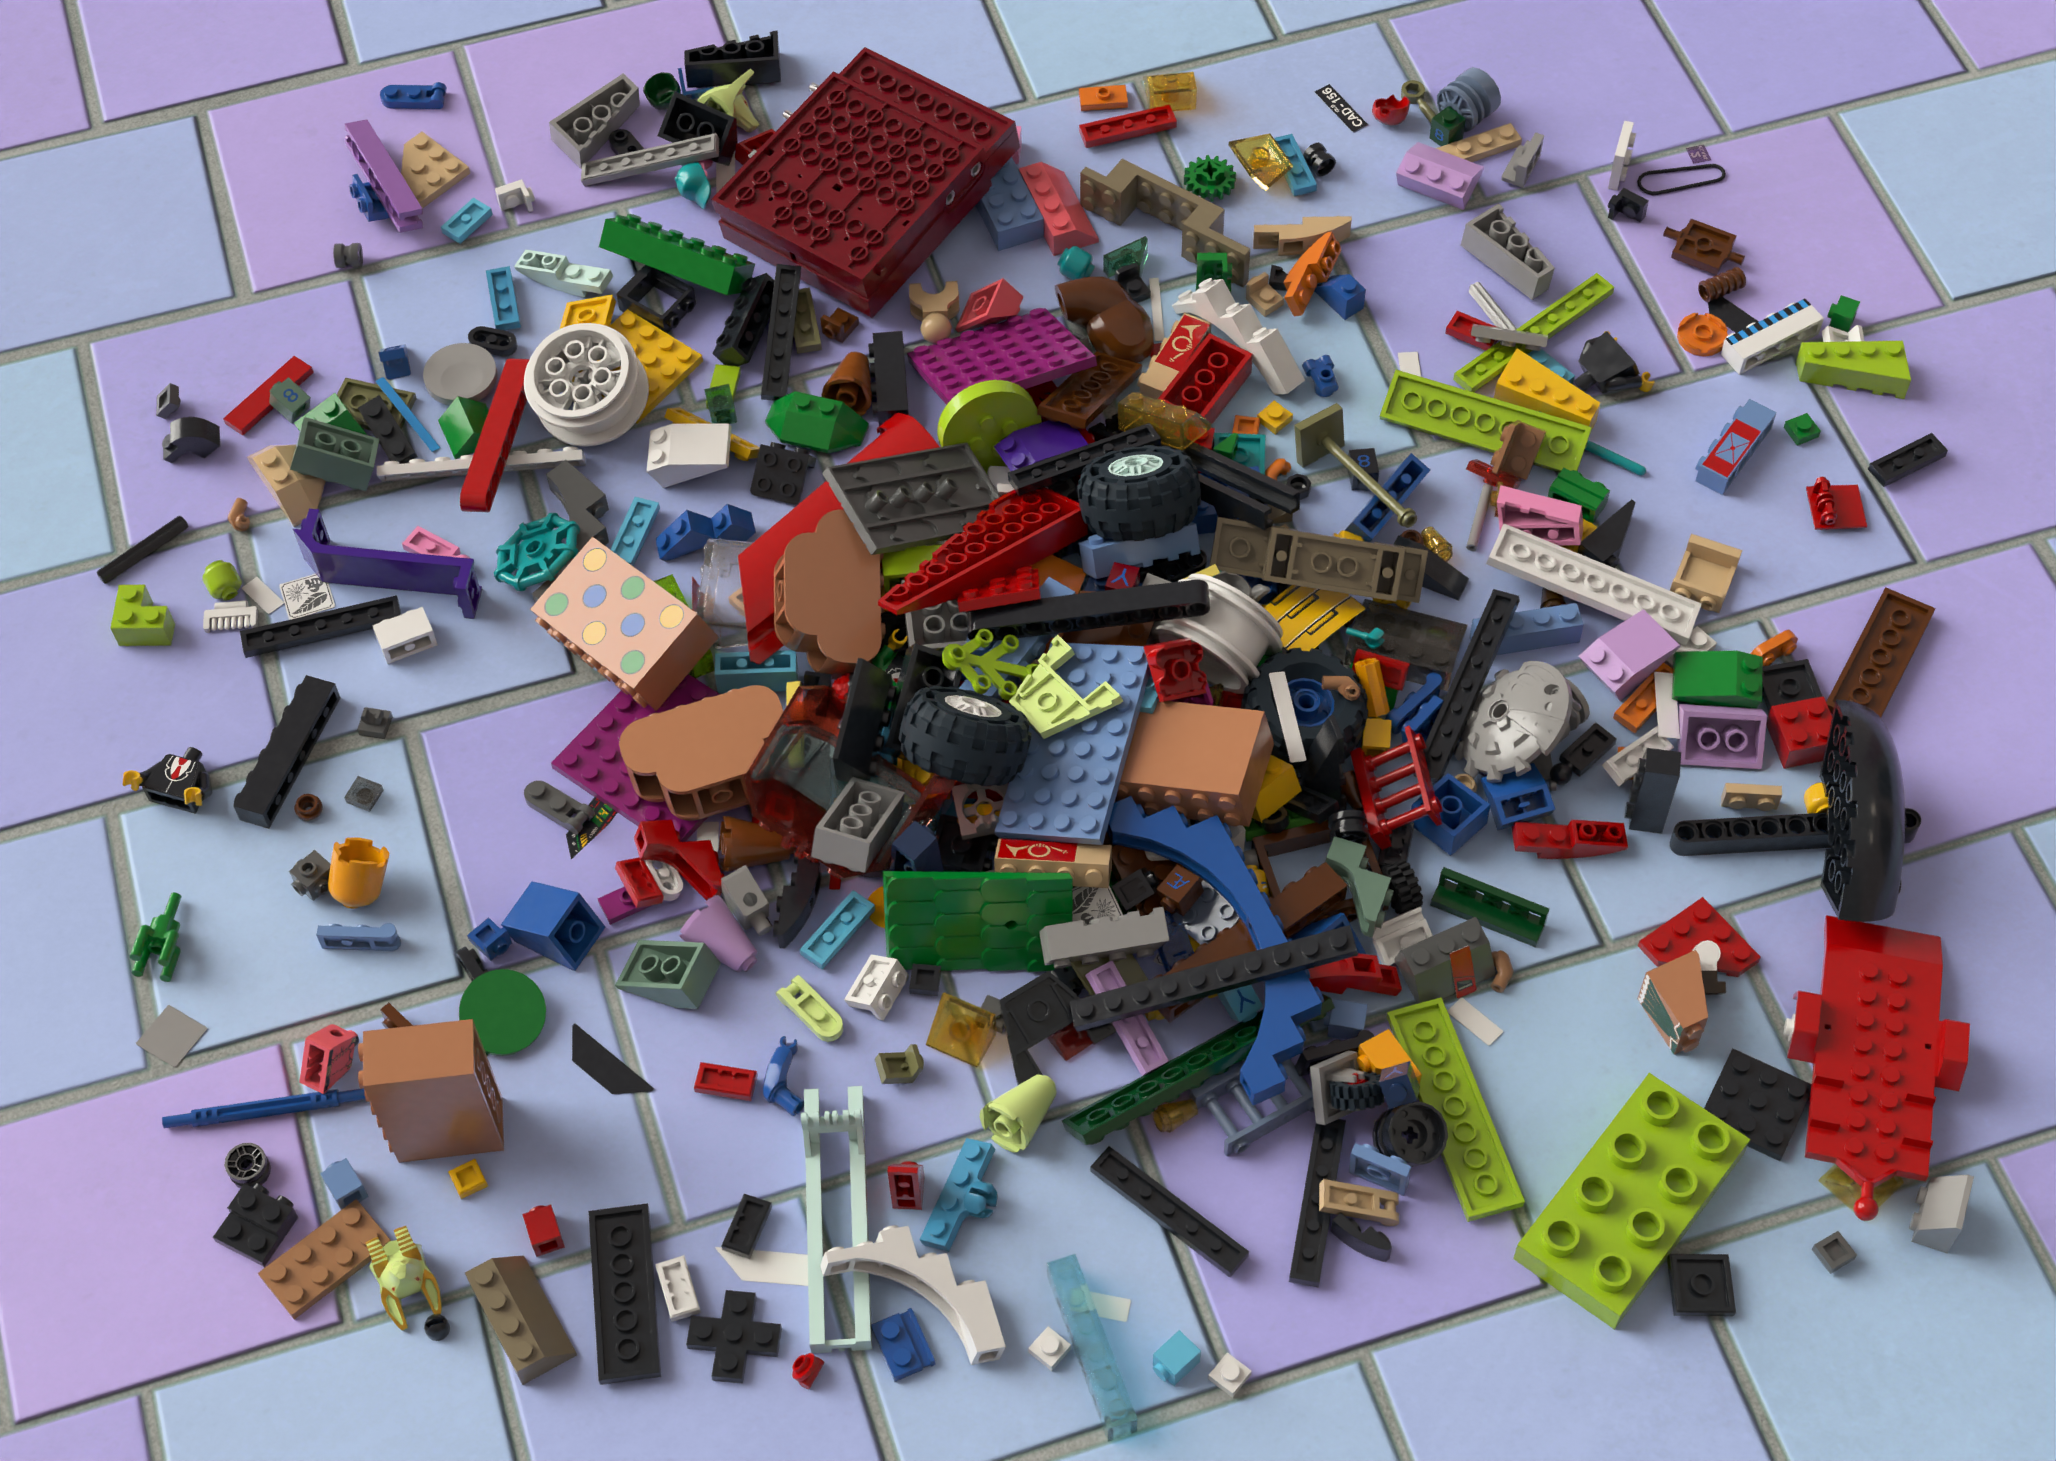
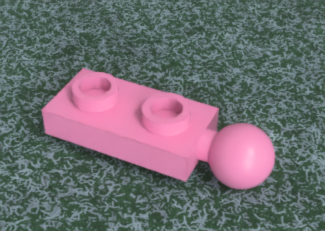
M417 526L402 543L403 549L409 553L470 558L467 555L461 554L458 546L420 526Z

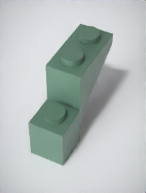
M1334 836L1325 862L1348 885L1361 932L1365 936L1373 938L1376 927L1381 929L1386 912L1382 911L1384 905L1389 906L1393 897L1394 890L1389 889L1391 877L1366 870L1369 858L1365 857L1367 846Z

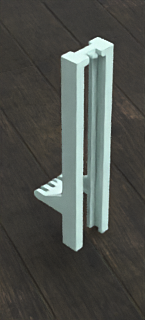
M862 1086L848 1087V1110H843V1115H838L837 1110L832 1111V1114H830V1111H825L822 1117L819 1114V1089H804V1112L801 1113V1124L806 1161L809 1339L811 1353L832 1352V1349H838L840 1352H843L846 1348H851L852 1351L872 1350L870 1273L853 1271L855 1338L825 1340L824 1276L820 1267L823 1259L820 1133L848 1131L852 1245L856 1247L862 1242L869 1241Z

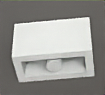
M423 607L409 610L402 615L385 619L378 624L372 625L387 664L438 645Z

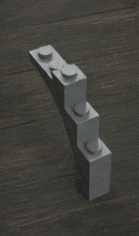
M564 460L548 472L546 476L550 490L561 501L569 516V521L577 522L580 527L576 546L578 553L592 537L606 546L609 543L606 527L597 520L609 510L606 494L567 460ZM571 558L567 562V564L554 576L555 580L574 558ZM550 580L545 581L532 593L534 603L538 601L555 580L551 582Z

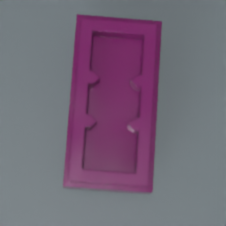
M625 886L598 898L599 905L610 925L650 907L636 908Z

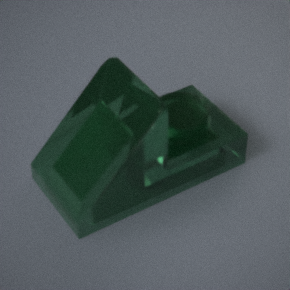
M1144 236L1103 255V272L1107 277L1114 276L1116 270L1135 262L1139 265V275L1141 277L1148 256V238Z

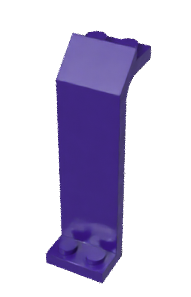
M309 508L306 519L302 520L301 529H293L304 560L322 582L457 595L458 607H461L464 618L475 619L482 586H479L473 567L474 559L329 545L330 538L319 509Z

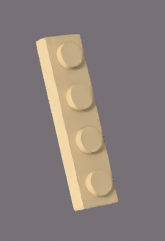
M1509 123L1436 149L1474 162L1521 145L1522 138L1513 125Z

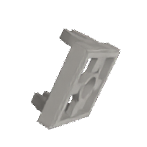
M1008 783L1001 786L992 785L991 787L976 784L951 786L962 840L995 834V828L999 822V817L995 815V812L1000 811L1002 808ZM985 790L996 791L1002 796L1003 800L993 802L986 797ZM972 792H977L978 800L974 806L964 808L966 798ZM989 803L993 807L992 812L988 815H980L977 812L978 805ZM976 816L978 819L973 824L966 817Z

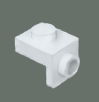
M1856 325L1849 332L1827 326L1822 330L1823 342L1864 341L1862 326Z

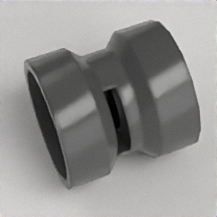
M343 243L334 244L333 256L336 268H345L347 265L362 267L363 250L360 243H352L350 246H345Z

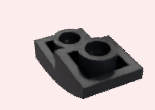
M1342 1213L1332 1220L1331 1232L1347 1246L1375 1260L1386 1262L1390 1259L1392 1246L1384 1233L1381 1231L1377 1232L1372 1226L1361 1233V1228L1352 1218L1347 1219Z

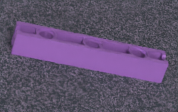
M368 119L345 123V130L349 134L345 136V144L368 182H370L399 233L422 229L423 222L419 219L418 215L423 214V208Z

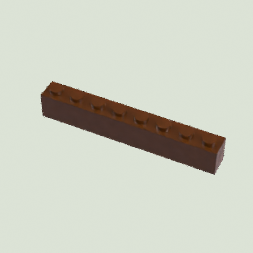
M1324 862L1319 867H1311L1299 881H1292L1287 884L1276 897H1269L1270 910L1273 916H1279L1284 927L1282 932L1286 939L1291 938L1340 901L1346 899L1348 885L1327 862ZM1239 919L1238 923L1232 928L1226 927L1220 931L1216 939L1209 944H1201L1192 956L1186 960L1184 958L1178 960L1172 969L1164 975L1256 951L1247 927ZM1159 974V975H1157V976L1154 977V978L1161 977V976H1164V975ZM1206 997L1159 1009L1158 1011L1170 1023Z

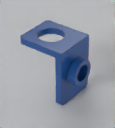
M677 68L683 95L691 94L692 99H695L714 88L709 87L686 91L682 68Z

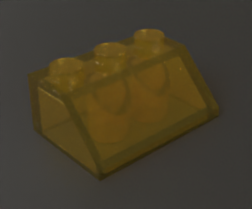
M1132 392L1118 402L1119 430L1125 432L1150 423L1161 437V444L1180 450L1187 448L1211 429V423L1199 413L1188 410L1183 406L1166 403L1161 399L1144 396L1138 392Z

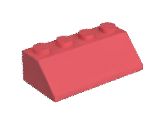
M1043 162L1019 168V172L1044 219V238L1053 256L1062 254L1065 248L1070 249L1072 246L1082 248L1099 242V238L1064 171Z

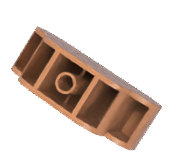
M833 510L825 514L818 522L814 533H802L795 536L788 543L784 555L780 557L774 569V627L778 639L784 646L793 651L806 652L807 660L815 672L832 674V679L835 680L846 673L854 672L858 658L871 662L878 653L881 641L885 636V623H881V613L884 612V608L878 606V600L881 598L880 588H883L884 585L883 572H880V563H882L884 553L870 554L866 543L864 544L853 526L854 523L850 521L844 510Z
M752 685L740 689H732L724 694L706 697L701 701L680 705L674 709L653 713L648 717L636 720L622 732L619 746L632 786L637 795L650 802L666 801L673 815L690 821L751 804L765 797L773 785L772 768L778 766L787 757L786 737L788 728L777 694L768 687Z

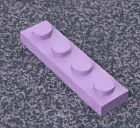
M1113 961L1085 975L1095 994L1126 986ZM1143 1014L1112 1022L1142 1076L1169 1061Z

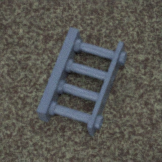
M1292 1058L1281 1062L1302 1097L1289 1104L1281 1094L1270 1098L1278 1110L1264 1118L1256 1106L1252 1105L1240 1083V1069L1245 1061L1232 1065L1223 1074L1214 1075L1205 1080L1204 1084L1200 1087L1190 1089L1189 1102L1196 1111L1203 1106L1204 1108L1208 1107L1228 1136L1224 1142V1153L1226 1156L1234 1152L1239 1154L1245 1151L1250 1146V1143L1307 1111H1315L1313 1091L1303 1076L1299 1077L1295 1065L1291 1061ZM1226 1093L1233 1094L1253 1124L1238 1131L1219 1104V1097Z

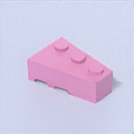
M1500 485L1497 499L1500 531L1503 524H1507L1556 545H1581L1584 528L1581 505Z

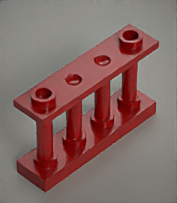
M1410 725L1404 727L1408 741L1373 757L1371 755L1367 756L1360 747L1350 752L1364 812L1367 816L1369 834L1381 850L1392 846L1389 836L1392 834V830L1426 815H1429L1437 826L1442 824L1440 812H1443L1439 799L1434 794L1423 751L1426 748V743L1420 733L1416 734ZM1411 752L1412 763L1378 778L1375 776L1374 771L1377 770L1378 766ZM1416 773L1417 784L1383 799L1380 797L1379 792L1382 791L1383 787ZM1420 794L1422 795L1423 805L1389 820L1385 818L1384 813L1387 812L1388 808Z

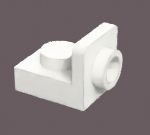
M522 179L495 188L501 211L521 204H525L528 212L533 211L532 202L535 201L533 192L530 187L526 188Z

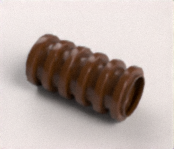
M1734 267L1732 270H1727L1706 279V281L1699 282L1698 291L1705 302H1710L1713 299L1730 294L1732 291H1737L1739 288H1744L1746 277L1739 267Z

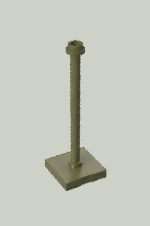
M1335 403L1294 425L1297 463L1302 468L1331 453L1398 516L1397 522L1401 526L1409 528L1416 523L1417 516L1412 508L1405 509L1341 449L1345 446L1343 408L1339 404Z

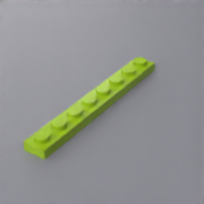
M1596 273L1516 330L1548 335V339H1550L1612 295L1615 287ZM1499 341L1456 371L1453 380L1465 390L1475 392L1504 371L1517 348L1525 354H1529L1533 350L1526 349V344L1516 343L1515 347L1500 345L1501 341Z

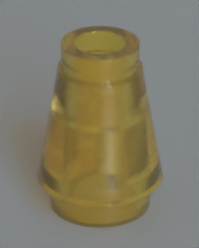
M1434 527L1425 528L1421 532L1425 547L1446 562L1449 561L1453 555L1452 545Z
M1193 1099L1162 1104L1152 1113L1153 1120L1160 1132L1167 1131L1170 1133L1198 1115V1108Z

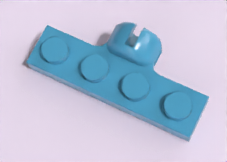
M966 1138L920 1237V1241L924 1246L949 1252L966 1217L973 1216L983 1219L992 1215L993 1210L987 1209L985 1206L996 1207L997 1191L991 1183L982 1182V1178L995 1152V1148L991 1143Z

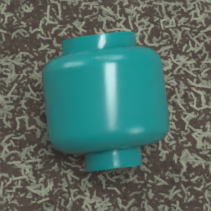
M1072 246L1070 249L1065 248L1057 263L1060 266V273L1071 280L1090 277L1095 268L1092 265L1093 256L1077 246Z

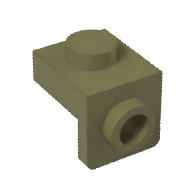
M910 1044L905 1052L879 1053L875 1058L882 1084L913 1083L924 1066V1060L919 1053L917 1044Z

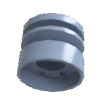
M1474 67L1460 74L1455 81L1450 82L1437 95L1439 112L1449 106L1466 118L1464 132L1472 130L1483 118L1496 111L1501 104L1500 91L1495 81L1486 72Z

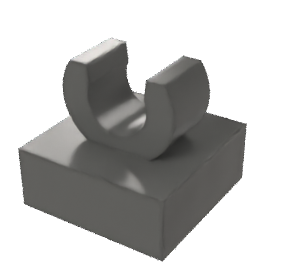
M365 707L357 728L359 735L385 739L393 718L391 711Z

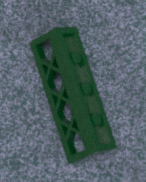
M1443 867L1440 873L1439 883L1430 903L1432 907L1465 920L1476 917L1481 926L1533 947H1536L1550 910V908Z

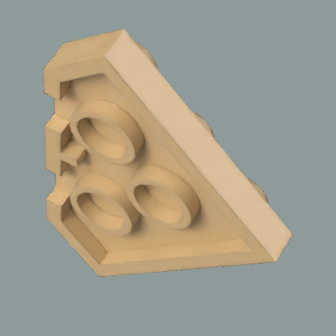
M420 132L404 144L401 174L422 208L470 174L469 167L424 132Z

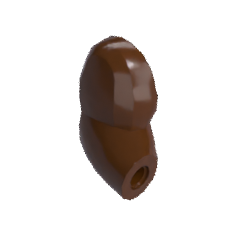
M1086 277L1055 285V294L1064 319L1085 328L1089 340L1096 351L1135 363L1141 362L1150 356L1154 349V333L1150 317L1144 308L1130 297L1119 282L1106 277Z

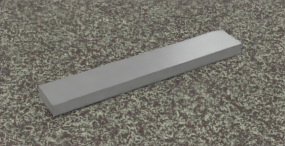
M714 133L582 163L581 182L584 186L719 157V137Z

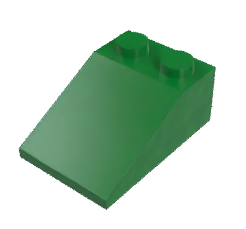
M1741 651L1675 652L1673 655L1672 699L1693 705L1757 709L1762 703L1763 657Z

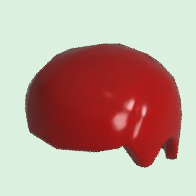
M1394 95L1387 99L1380 98L1374 101L1372 113L1380 123L1389 126L1402 123L1407 117L1411 102L1406 96L1401 101L1397 100Z

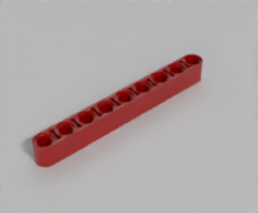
M508 358L506 360L460 493V508L462 512L488 513L491 510L527 402L524 390V375L530 359Z

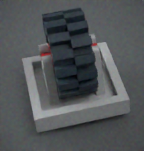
M1348 1050L1310 1067L1317 1124L1326 1125L1352 1112L1366 1110L1365 1108L1367 1107L1372 1109L1384 1103V1094L1379 1084L1381 1075H1377L1374 1072L1369 1074V1072L1359 1071L1357 1052Z

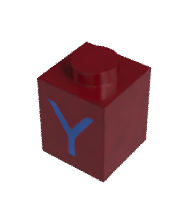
M1114 562L1105 585V591L1138 587L1140 585V568Z

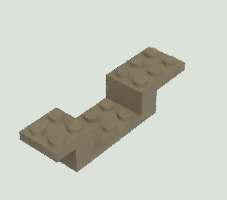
M1121 159L1107 176L1088 167H1085L1080 172V204L1086 210L1092 211L1106 220L1121 226L1131 213L1138 208L1142 212L1148 213L1182 231L1181 257L1197 264V253H1227V263H1232V278L1227 279H1231V283L1241 287L1248 283L1250 248L1223 235L1225 209L1124 159Z
M1217 517L1210 566L1216 564L1220 571L1258 577L1265 581L1384 600H1403L1419 603L1428 550L1308 533L1279 526H1271L1266 530H1262L1246 521Z

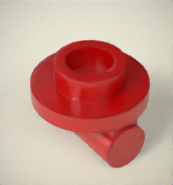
M813 1353L801 1355L793 1364L792 1377L802 1387L810 1389L825 1362Z

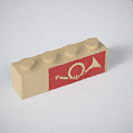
M1185 312L1179 321L1176 320L1174 322L1171 334L1168 338L1163 339L1158 355H1153L1149 363V369L1139 377L1137 386L1140 387L1139 398L1157 405V399L1208 334H1211L1210 322Z
M998 839L994 858L995 872L1069 873L1073 878V886L1109 888L1112 869V845Z

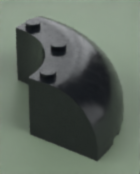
M1836 699L1819 776L1824 788L1825 797H1828L1827 832H1829L1828 842L1832 845L1831 849H1826L1820 886L1838 920L1857 922L1879 921L1893 915L1898 894L1901 890L1907 822L1901 765L1893 738L1879 715L1862 704Z

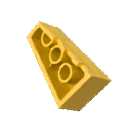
M1518 348L1498 379L1494 393L1495 399L1590 426L1592 429L1597 422L1601 404Z

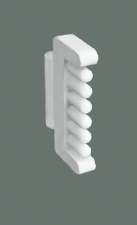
M247 600L215 603L214 609L204 611L203 628L206 633H209L211 630L215 631L218 621V630H222L225 620L224 628L228 630L231 620V628L236 629L237 619L239 629L243 628V619L245 628H249L250 625L252 628L258 627V610L255 606L248 607Z

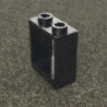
M644 265L616 294L619 310L625 312L628 309L667 334L672 328L677 327L680 320L687 313L691 312L696 305L693 287L661 270ZM653 287L677 299L663 315L639 303Z

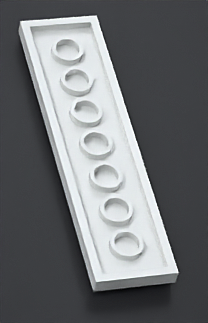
M1503 524L1486 563L1624 621L1644 609L1676 642L1685 646L1702 605L1687 597L1507 524Z

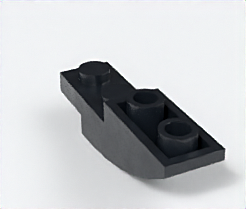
M801 838L800 848H795L794 864L797 865V872H792L791 886L783 885L782 896H777L776 911L780 913L779 921H774L773 937H778L779 948H786L802 930L811 915L819 894L822 873L820 863L813 862V857H811L813 848L812 838Z

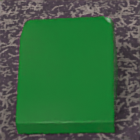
M1233 433L1216 445L1213 451L1234 460L1238 451V433Z

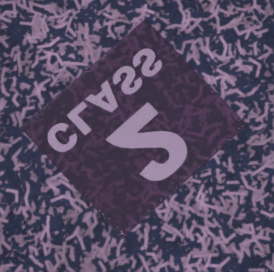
M1704 145L1686 148L1693 164L1711 160Z

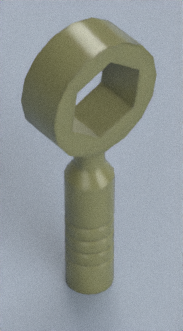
M1415 80L1405 82L1402 85L1401 98L1406 96L1411 102L1410 104L1418 103L1419 109L1431 123L1432 118L1436 114L1428 103L1423 101L1424 85ZM1408 90H1415V91H1418V93H1417V94H1409L1407 91H1408Z

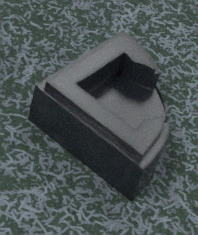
M1271 265L1269 285L1274 290L1287 291L1283 282L1288 274L1283 271V268Z

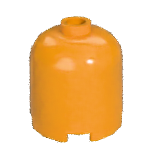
M348 837L345 838V843L343 844L334 843L328 890L335 900L347 908L355 909L370 905L380 895L390 853L384 846L381 850L372 846V840Z

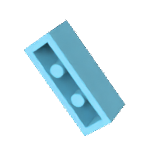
M776 651L759 665L750 661L749 652L715 653L717 692L724 694L732 689H740L752 685L765 686L774 692L786 691L787 682L798 681L796 651Z

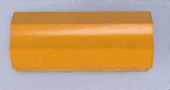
M1371 658L1358 661L1354 665L1356 675L1360 679L1359 684H1362L1363 689L1366 691L1368 718L1386 715L1390 710L1379 660Z

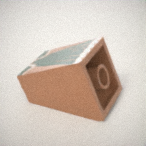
M1694 950L1646 972L1637 998L1673 1054L1681 1051L1689 1052L1699 1045L1708 1019L1700 958L1698 952Z

